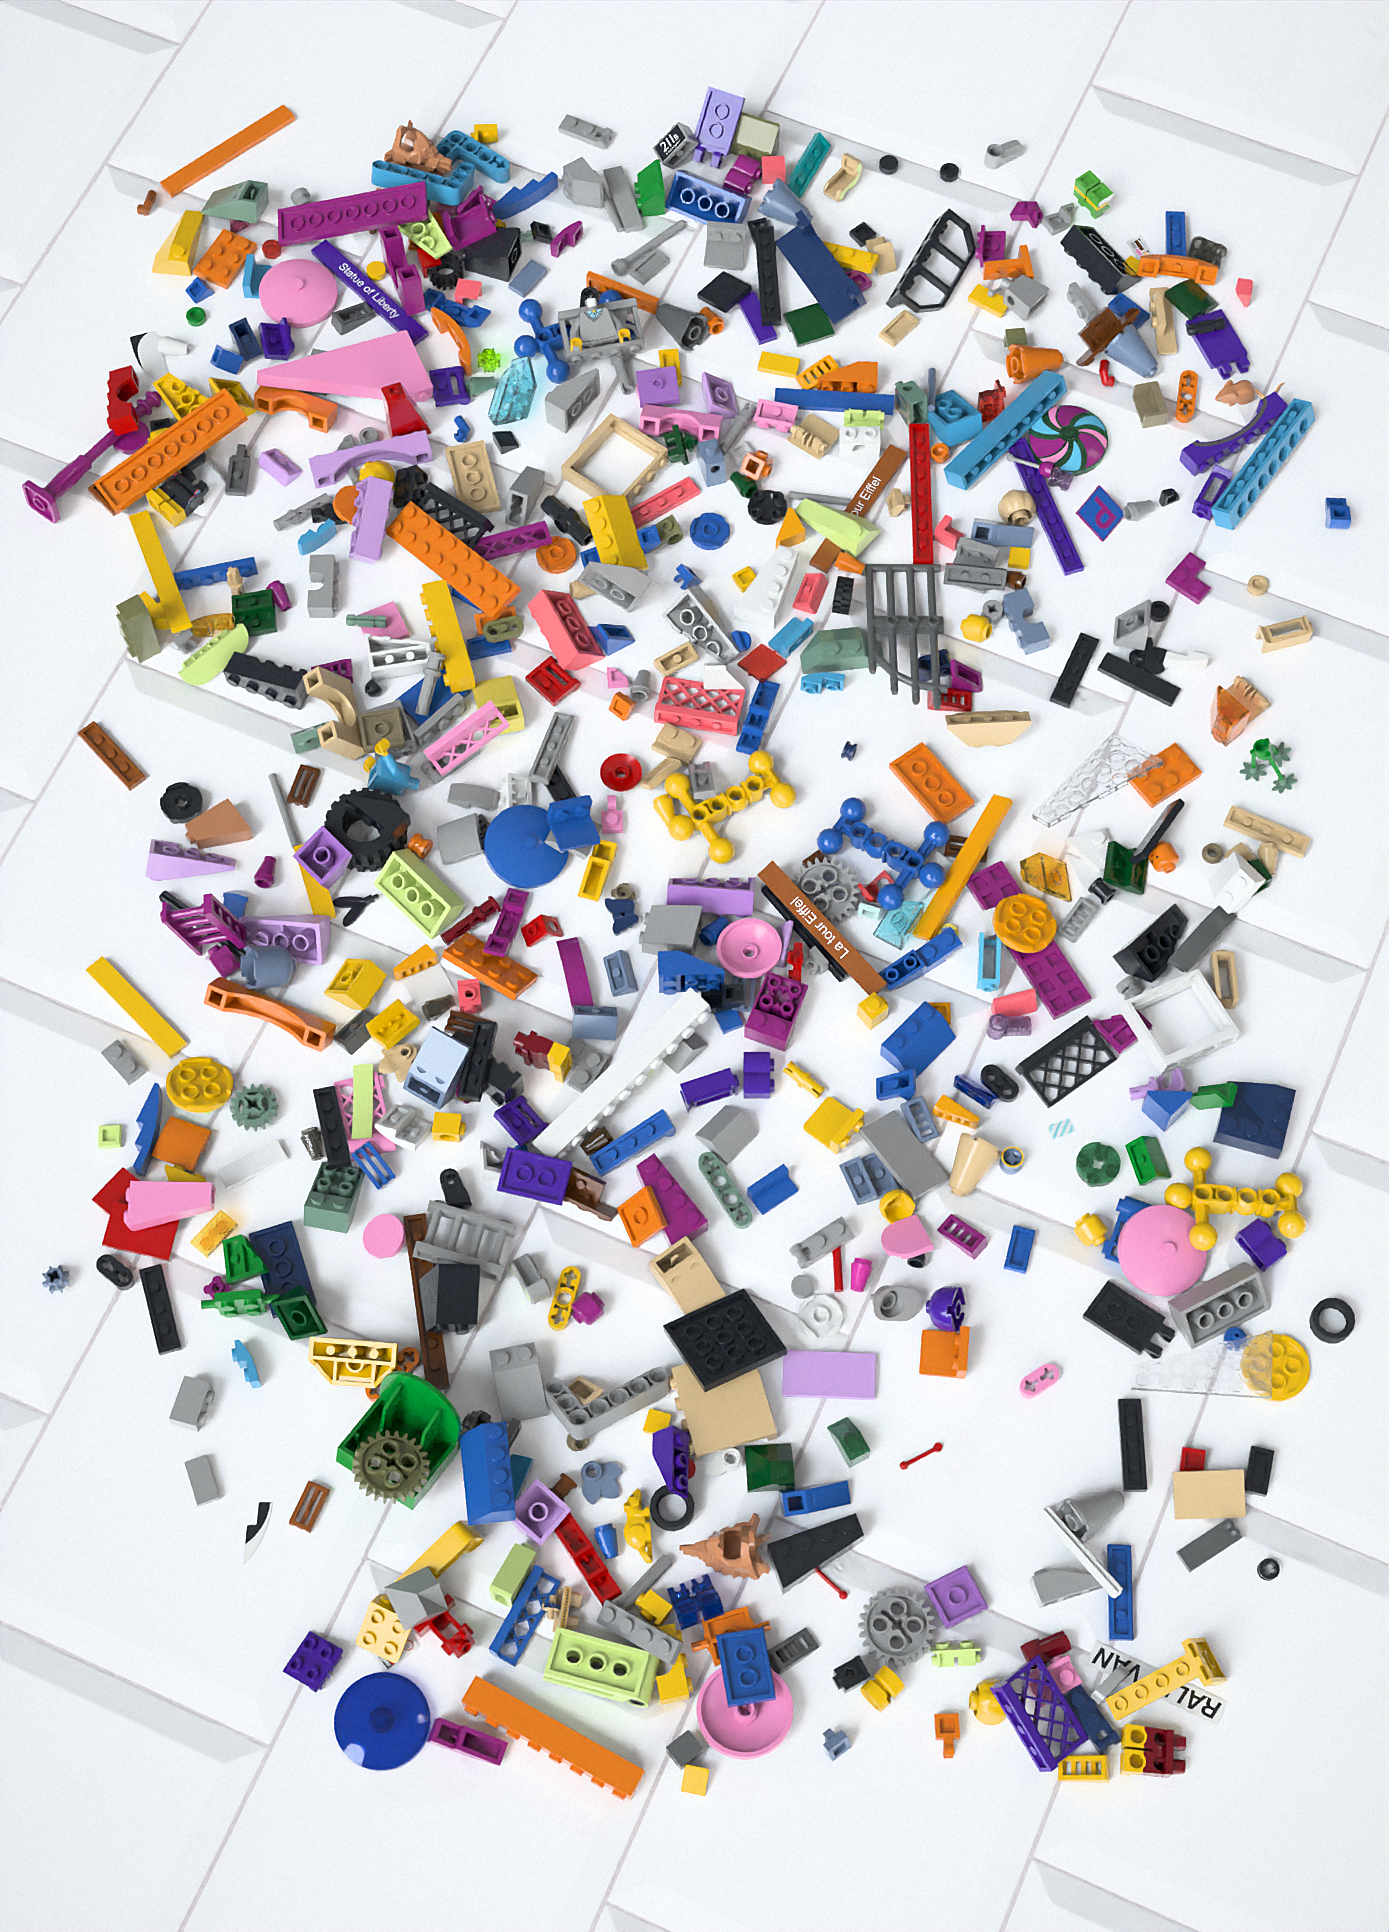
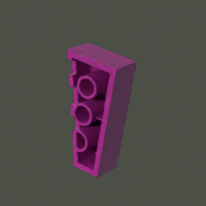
M655 1153L636 1165V1175L642 1188L645 1186L652 1187L668 1224L661 1232L669 1247L685 1236L692 1242L708 1230V1220Z

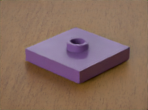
M675 366L636 371L640 408H643L644 404L663 406L680 403Z
M966 1565L923 1587L946 1630L989 1608Z

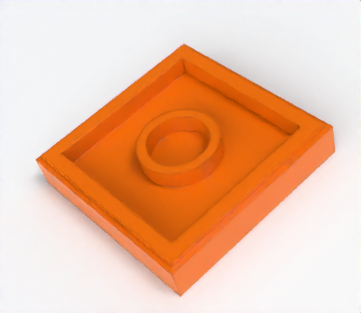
M651 1186L643 1187L617 1207L633 1248L640 1247L668 1226Z

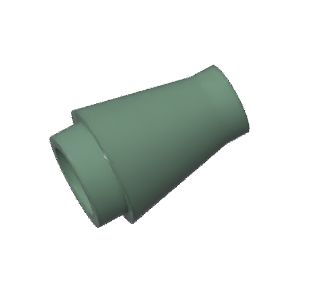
M494 376L470 377V379L465 381L467 393L475 397L496 388Z

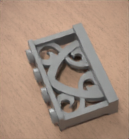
M636 298L598 304V309L607 307L608 311L614 312L623 322L625 328L632 330L636 334L635 340L625 341L623 337V343H620L618 336L619 343L615 341L591 346L593 348H590V346L584 347L582 351H570L571 340L567 336L566 325L572 327L574 319L579 317V313L587 311L586 307L558 311L557 320L567 363L579 364L589 359L596 361L606 356L618 357L622 353L627 352L635 354L645 349V339ZM627 314H632L634 325L626 324Z

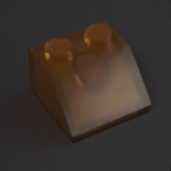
M1221 685L1216 688L1210 707L1211 734L1218 743H1222L1227 747L1244 732L1250 711Z

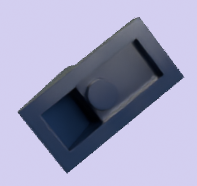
M246 317L228 325L233 345L236 344L240 354L244 357V362L263 354Z

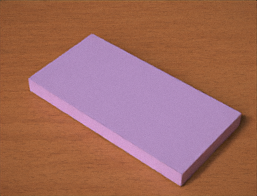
M787 1350V1355L783 1356L782 1397L875 1400L876 1354Z

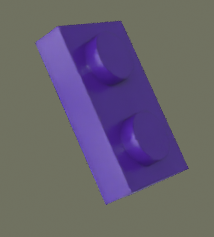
M282 317L279 324L260 322L258 330L265 359L288 361L291 353L294 352L295 344L291 338V327L288 325L287 318Z

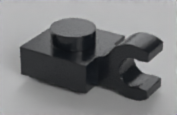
M333 504L324 505L325 510L320 508L311 509L312 522L314 524L325 522L328 518L334 521L335 525L348 524L345 520L343 522L339 519L334 511Z

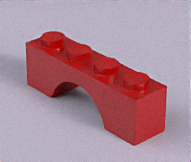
M132 365L109 371V380H107L109 405L106 406L109 417L106 418L109 429H113L116 436L139 430V416L132 402L127 401L139 393V378Z

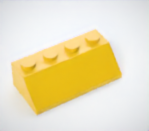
M599 495L583 501L582 504L601 563L632 567L641 571L648 569L649 567L637 536V530L626 496Z

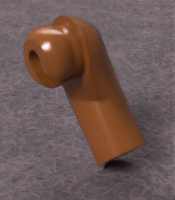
M154 190L147 192L143 205H137V213L139 215L147 216L150 213L157 197V193Z

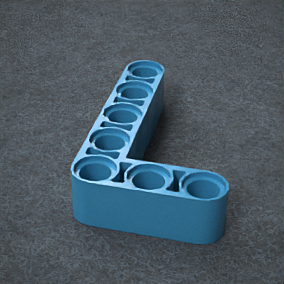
M376 160L372 162L371 183L379 187L391 188L425 181L427 184L428 200L456 206L463 201L473 187L475 166L469 162L459 163L448 178L387 161Z

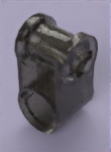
M1196 236L1191 241L1187 255L1190 258L1212 264L1215 261L1214 265L1218 266L1219 269L1222 265L1221 261L1227 255L1228 250L1222 244L1215 243L1202 236Z

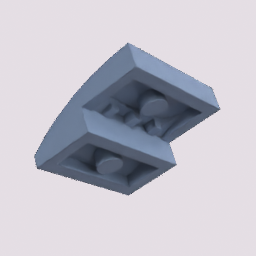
M874 1152L862 1158L859 1156L839 1165L857 1205L878 1200L885 1193L893 1189H899L890 1171Z

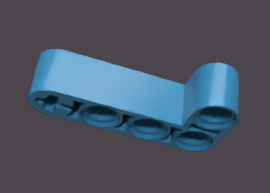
M459 130L449 132L436 146L438 149L437 153L453 160L451 165L459 159L463 162L472 163L477 171L497 183L504 184L510 180V164L506 158Z

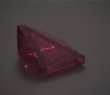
M230 220V231L235 234L250 226V223L246 221Z

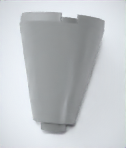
M1114 1488L1061 1500L1057 1505V1513L1061 1511L1063 1522L1082 1543H1085L1123 1509L1124 1497L1120 1491Z

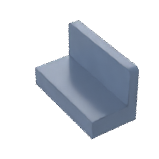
M573 1005V1038L616 1039L617 1007Z

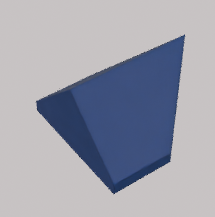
M599 623L597 626H588L607 656L635 642V639L625 625Z

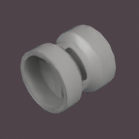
M304 187L295 189L290 195L291 201L296 206L314 202L310 198L309 191Z
M1133 975L1124 978L1115 987L1120 994H1123L1124 1001L1129 999L1131 995L1137 996L1144 991L1141 987H1138L1137 980Z

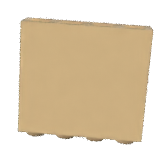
M686 1364L671 1368V1376H669L671 1390H676L675 1405L677 1411H682L684 1419L680 1420L681 1426L684 1431L689 1433L690 1455H695L696 1461L700 1460V1456L767 1438L768 1441L777 1439V1430L758 1368L707 1392H704Z

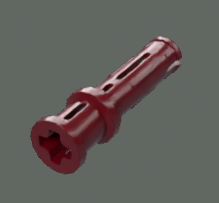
M491 895L487 897L488 900L478 907L474 906L472 913L457 922L443 934H440L441 939L447 946L478 923L487 922V918L495 912L499 913L502 911L497 901Z

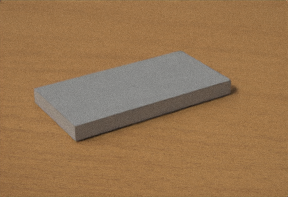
M895 1110L860 1129L859 1134L913 1201L948 1180L949 1177Z

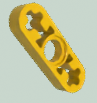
M574 1266L565 1267L561 1271L548 1314L549 1327L554 1331L564 1330L570 1320L573 1310L571 1304L576 1300L581 1283V1273ZM574 1273L576 1279L571 1280L570 1288L566 1287L567 1277L565 1276ZM562 1293L569 1294L571 1296L570 1302L567 1304L560 1303L558 1301L559 1295ZM559 1309H561V1316L564 1322L560 1321L559 1324H555L552 1318H557Z

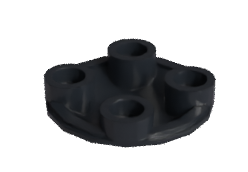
M773 490L754 491L747 505L748 514L753 521L762 525H773L781 521L787 512V501L784 498V494Z

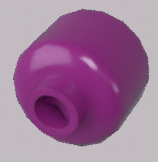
M585 1291L572 1302L571 1307L574 1312L571 1315L579 1324L584 1322L589 1326L604 1314L603 1307L605 1304L594 1291L592 1293Z

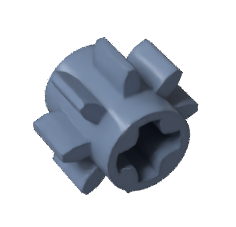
M61 1265L57 1268L49 1266V1270L46 1273H42L43 1278L46 1279L42 1282L44 1288L49 1287L51 1294L54 1291L63 1293V1289L66 1286H70L69 1281L66 1279L70 1274L68 1271L63 1272Z

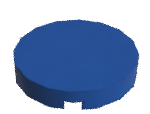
M703 513L697 519H693L690 525V538L693 544L703 550L719 549L727 543L730 537L729 524L725 521L724 517L716 513Z

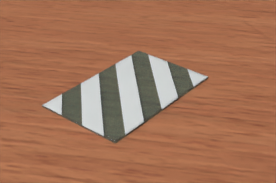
M1070 1118L1047 1126L1052 1139L1075 1132Z

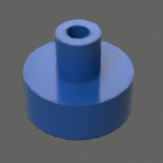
M1232 1327L1225 1332L1223 1344L1229 1351L1238 1352L1245 1347L1247 1335L1241 1328Z

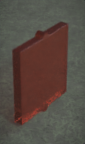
M761 643L740 660L737 666L747 672L748 676L754 677L763 684L784 667L787 661L779 656L775 650L772 651Z

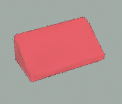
M805 573L792 605L794 609L810 614L817 613L829 583L823 573Z
M1032 988L994 998L991 1010L995 1021L998 1022L1036 1012L1035 989Z

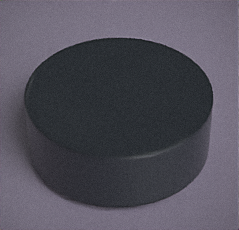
M892 155L883 156L879 161L880 171L887 175L894 174L898 169L897 158Z
M953 163L943 164L940 168V178L945 182H954L959 176L958 166Z
M1163 601L1152 602L1150 618L1155 622L1165 621L1169 615V606Z

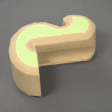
M848 152L842 155V167L826 182L823 189L824 195L836 202L843 200L846 191L851 190L856 185L863 168L862 160Z

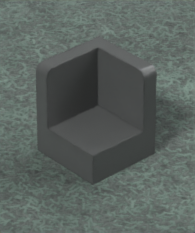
M687 1730L666 1747V1753L681 1771L685 1768L686 1764L689 1765L702 1755L704 1748L691 1731Z

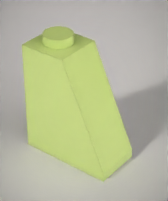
M523 1542L521 1545L517 1543L513 1545L489 1587L492 1600L509 1608L513 1606L538 1558L534 1547Z

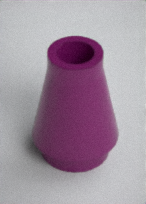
M280 580L271 582L266 589H272L274 603L282 612L290 610L292 604L285 584L281 583Z
M272 856L264 857L263 862L254 875V883L263 889H268L275 883V865L277 860Z

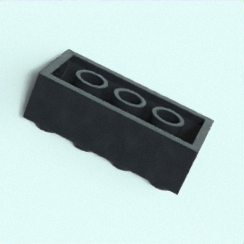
M1073 224L1060 241V244L1064 247V252L1076 260L1078 267L1088 272V277L1101 286L1100 290L1106 295L1123 293L1142 279L1137 274L1128 275L1124 272L1126 266L1123 263L1132 271L1133 269L1094 227Z

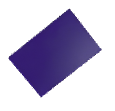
M507 1147L496 1191L563 1207L573 1162Z

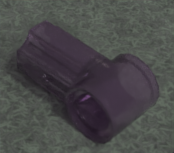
M994 1014L989 1019L986 1034L992 1040H1001L1003 1037L1030 1036L1032 1033L1030 1016ZM993 1025H999L1002 1029H996Z

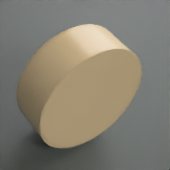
M1254 575L1248 581L1247 590L1253 596H1262L1267 592L1268 581L1261 575Z

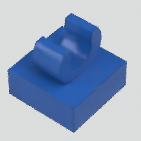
M681 563L676 568L679 574L673 580L676 583H679L682 579L684 580V583L680 586L682 590H687L690 584L698 586L702 582L690 567Z

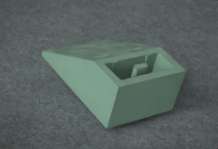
M247 180L213 191L201 214L211 217H223L229 220H241L247 223H258L269 204L268 183Z
M322 1161L304 1204L303 1225L347 1234L357 1207L365 1176L364 1171L350 1166L329 1170L328 1162Z

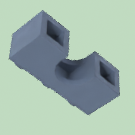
M1027 588L1003 595L1002 614L1006 615L1009 620L1010 631L1015 633L1019 649L1023 650L1025 656L1048 649L1050 636L1043 621L1029 623L1024 620L1025 617L1033 614L1034 602Z

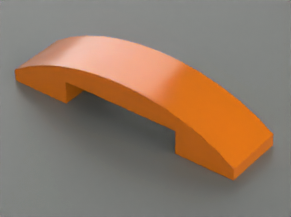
M1152 254L1140 257L1137 275L1156 278L1157 274L1194 279L1195 283L1214 286L1218 266L1185 256Z
M435 307L431 308L432 322L440 334L446 332L450 334L459 348V364L464 367L468 377L472 376L471 351L464 332L446 313Z

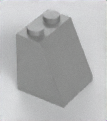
M651 905L650 913L646 912L643 925H646L645 932H640L638 944L642 945V953L658 956L657 951H682L694 957L702 927V906Z

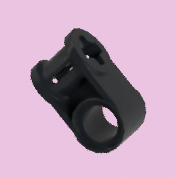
M452 1168L444 1169L440 1173L439 1179L447 1205L463 1210L473 1206L459 1173ZM451 1178L453 1183L449 1184L446 1179Z

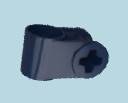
M947 649L939 650L940 677L949 675L951 659ZM931 654L919 657V681L927 682L932 680Z

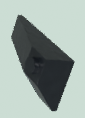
M1174 903L1112 957L1126 974L1133 975L1150 983L1154 982L1166 971L1168 960L1175 951L1174 947L1183 934L1188 918L1177 904Z

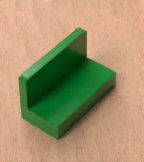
M1233 1082L1199 1086L1197 1092L1192 1093L1190 1104L1198 1110L1233 1106L1238 1086Z
M1140 1136L1125 1145L1139 1186H1146L1157 1179L1168 1180L1171 1178L1156 1137Z

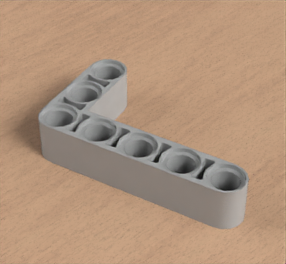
M662 1367L653 1368L583 1406L561 1379L553 1378L545 1384L546 1403L570 1436L576 1440H583L665 1397L670 1390L669 1374Z

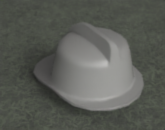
M884 1285L878 1288L874 1294L870 1295L874 1314L882 1321H908L919 1313L922 1306L920 1293L909 1287Z

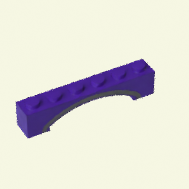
M1275 391L1259 401L1256 416L1244 428L1228 437L1215 441L1199 442L1197 439L1182 449L1179 461L1194 477L1200 473L1207 472L1214 464L1223 462L1228 455L1236 454L1244 445L1253 443L1262 434L1266 435L1289 405Z

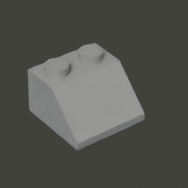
M582 156L564 165L562 180L564 182L563 193L566 198H570L576 205L603 208V181Z

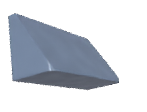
M620 949L603 957L613 997L637 992L638 986L629 953Z

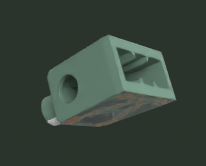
M903 381L896 382L893 386L895 406L907 427H909V424H927V395L914 381L906 383Z

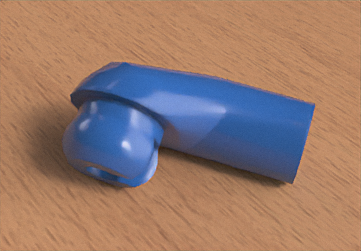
M459 415L454 419L455 424L459 428L457 433H454V439L461 443L467 440L471 429L462 415Z

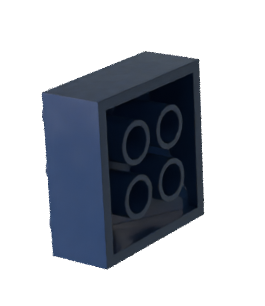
M1227 1081V1083L1233 1082L1238 1088L1233 1106L1220 1108L1212 1142L1278 1160L1283 1150L1296 1090L1276 1084Z

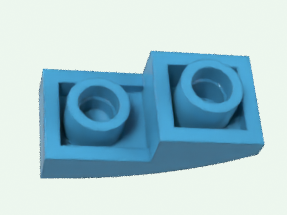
M328 518L324 524L318 527L317 532L309 529L305 534H302L297 543L299 554L302 556L307 555L328 543L337 534L335 522Z
M821 672L802 676L800 690L808 694H821L823 687L830 691L843 692L845 674Z
M239 1339L234 1340L235 1348H231L233 1362H237L240 1369L244 1368L245 1381L250 1382L252 1389L260 1388V1377L251 1355Z

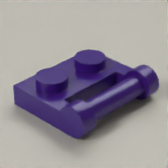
M463 366L429 370L436 408L455 404L467 405L471 402L465 385V369ZM452 376L456 377L459 394L456 395L453 393L450 379Z
M524 1095L499 1108L493 1115L521 1148L535 1140L550 1125L548 1122H544L527 1103L528 1100ZM520 1108H521L522 1111L531 1119V1121L537 1126L536 1128H535V1127L533 1126V1124L524 1116V1114L519 1110Z

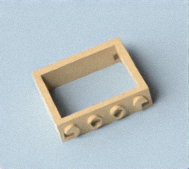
M610 412L562 464L561 475L563 479L592 498L599 495H611L577 473V471L614 432L654 458L622 493V495L626 496L630 506L636 495L639 496L644 486L648 482H652L656 473L667 465L668 449Z

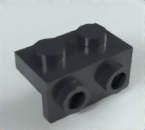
M417 464L397 470L393 505L396 508L404 507L410 501L417 506L426 494L425 487L428 482V474Z

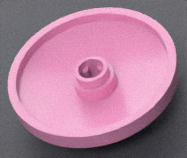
M291 259L276 264L266 272L260 282L259 298L264 312L273 321L279 324L282 317H285L290 327L305 328L322 322L333 312L338 300V289L334 276L323 265L307 259Z
M1170 1205L1146 1207L1132 1215L1122 1228L1118 1240V1258L1127 1279L1142 1292L1153 1296H1172L1180 1294L1193 1286L1203 1272L1207 1257V1251L1197 1250L1191 1245L1189 1240V1232L1196 1225L1195 1220L1185 1211Z
M721 1667L706 1679L697 1698L696 1715L703 1737L716 1751L730 1758L751 1760L771 1753L785 1740L792 1725L793 1700L788 1686L775 1671L771 1669L776 1700L730 1708L727 1705Z

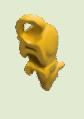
M636 1488L629 1496L627 1502L623 1504L624 1512L627 1513L624 1538L631 1548L639 1552L646 1563H653L650 1522H646V1520H650L649 1506H646L644 1510L642 1509V1493L640 1489Z

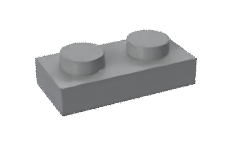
M118 1039L100 1052L102 1057L128 1086L146 1073L143 1066Z

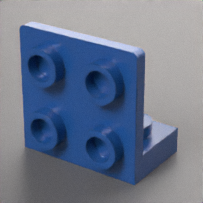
M590 794L549 803L546 819L561 852L600 844V836L590 816L593 802Z

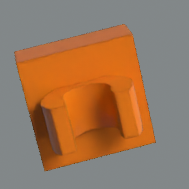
M619 691L614 694L608 710L622 721H626L629 719L636 702Z

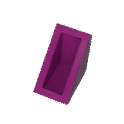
M953 659L950 663L949 686L953 689L979 693L983 691L981 673Z

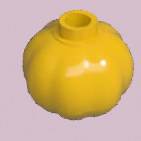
M368 461L359 471L361 473L359 476L360 481L373 476L393 482V484L395 482L394 469L386 461Z
M996 1679L982 1680L976 1685L975 1690H971L969 1694V1710H973L977 1720L985 1725H998L1007 1717L990 1690V1687L1000 1682Z

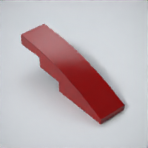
M569 1512L555 1528L554 1533L603 1607L605 1600H614L622 1594V1591L610 1575L606 1565L595 1551L588 1537Z

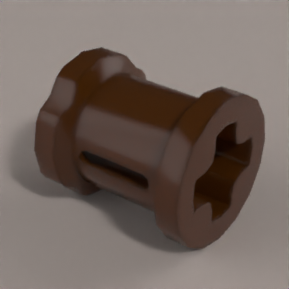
M561 1473L559 1475L560 1479L556 1484L548 1489L565 1502L564 1498L572 1489H576L578 1485L568 1475Z

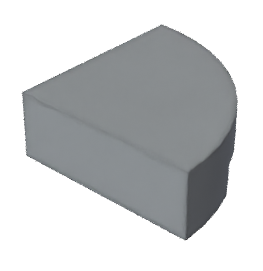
M351 434L343 438L337 450H345L356 446Z

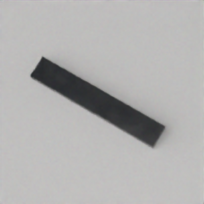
M774 226L754 227L761 323L762 326H780L782 320Z

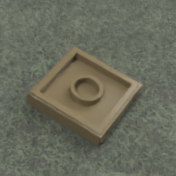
M399 707L357 714L364 754L375 753V745L383 738L390 742L391 746L388 750L406 747Z

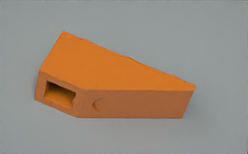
M857 361L819 376L817 390L876 393L878 362Z

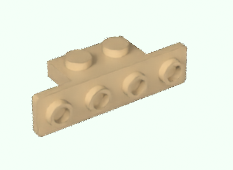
M1168 287L1149 289V311L1152 312L1151 327L1154 328L1158 355L1177 353L1171 302L1164 297L1165 291L1169 289Z

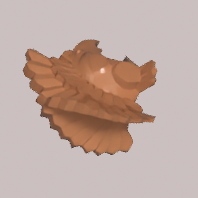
M410 119L407 126L400 125L397 128L392 149L384 154V160L387 162L440 176L446 175L453 168L451 165L453 160L437 153L438 149L434 146L433 141L428 139L420 130L414 128L413 122Z
M753 1513L749 1522L736 1523L733 1527L727 1526L719 1532L714 1531L707 1540L695 1542V1544L679 1545V1551H683L684 1555L698 1557L699 1560L705 1562L706 1567H712L715 1572H721L724 1576L731 1575L733 1579L741 1576L743 1579L750 1577L753 1580H758L763 1573L769 1574L770 1566L761 1559L757 1552L760 1544L770 1538V1534L763 1535L760 1532L756 1535L760 1523L759 1515Z

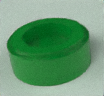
M192 307L186 312V319L189 325L199 327L206 322V314L201 307Z

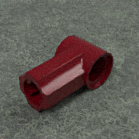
M1063 1630L1041 1640L1039 1638L1031 1640L1020 1646L1026 1662L1035 1655H1039L1044 1664L1048 1663L1050 1659L1067 1653L1072 1649L1070 1641ZM1034 1664L1030 1668V1670L1037 1668L1036 1664Z

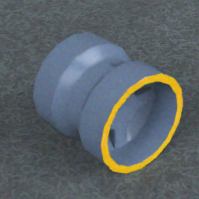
M1011 1146L1002 1152L999 1166L1003 1173L1015 1175L1020 1171L1024 1156L1019 1148Z

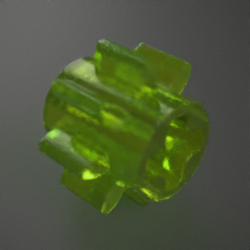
M484 348L481 353L477 354L478 368L482 367L484 373H494L497 367H501V354H496L494 348Z

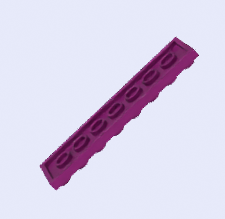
M425 181L277 209L278 244L284 247L380 229L395 224L401 225L429 219L427 184Z

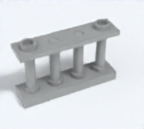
M429 1200L427 1212L433 1215L425 1240L422 1242L416 1241L412 1257L436 1264H480V1277L500 1282L504 1266L500 1265L499 1260L506 1236L514 1237L517 1226L505 1219L496 1220L449 1206L441 1200ZM441 1216L454 1220L447 1246L444 1248L433 1244ZM463 1223L476 1226L469 1252L465 1255L457 1253L455 1250ZM485 1229L498 1233L491 1258L488 1261L478 1259L477 1257Z

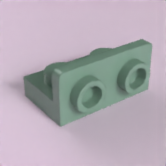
M330 721L289 734L295 752L299 754L321 746L317 729Z

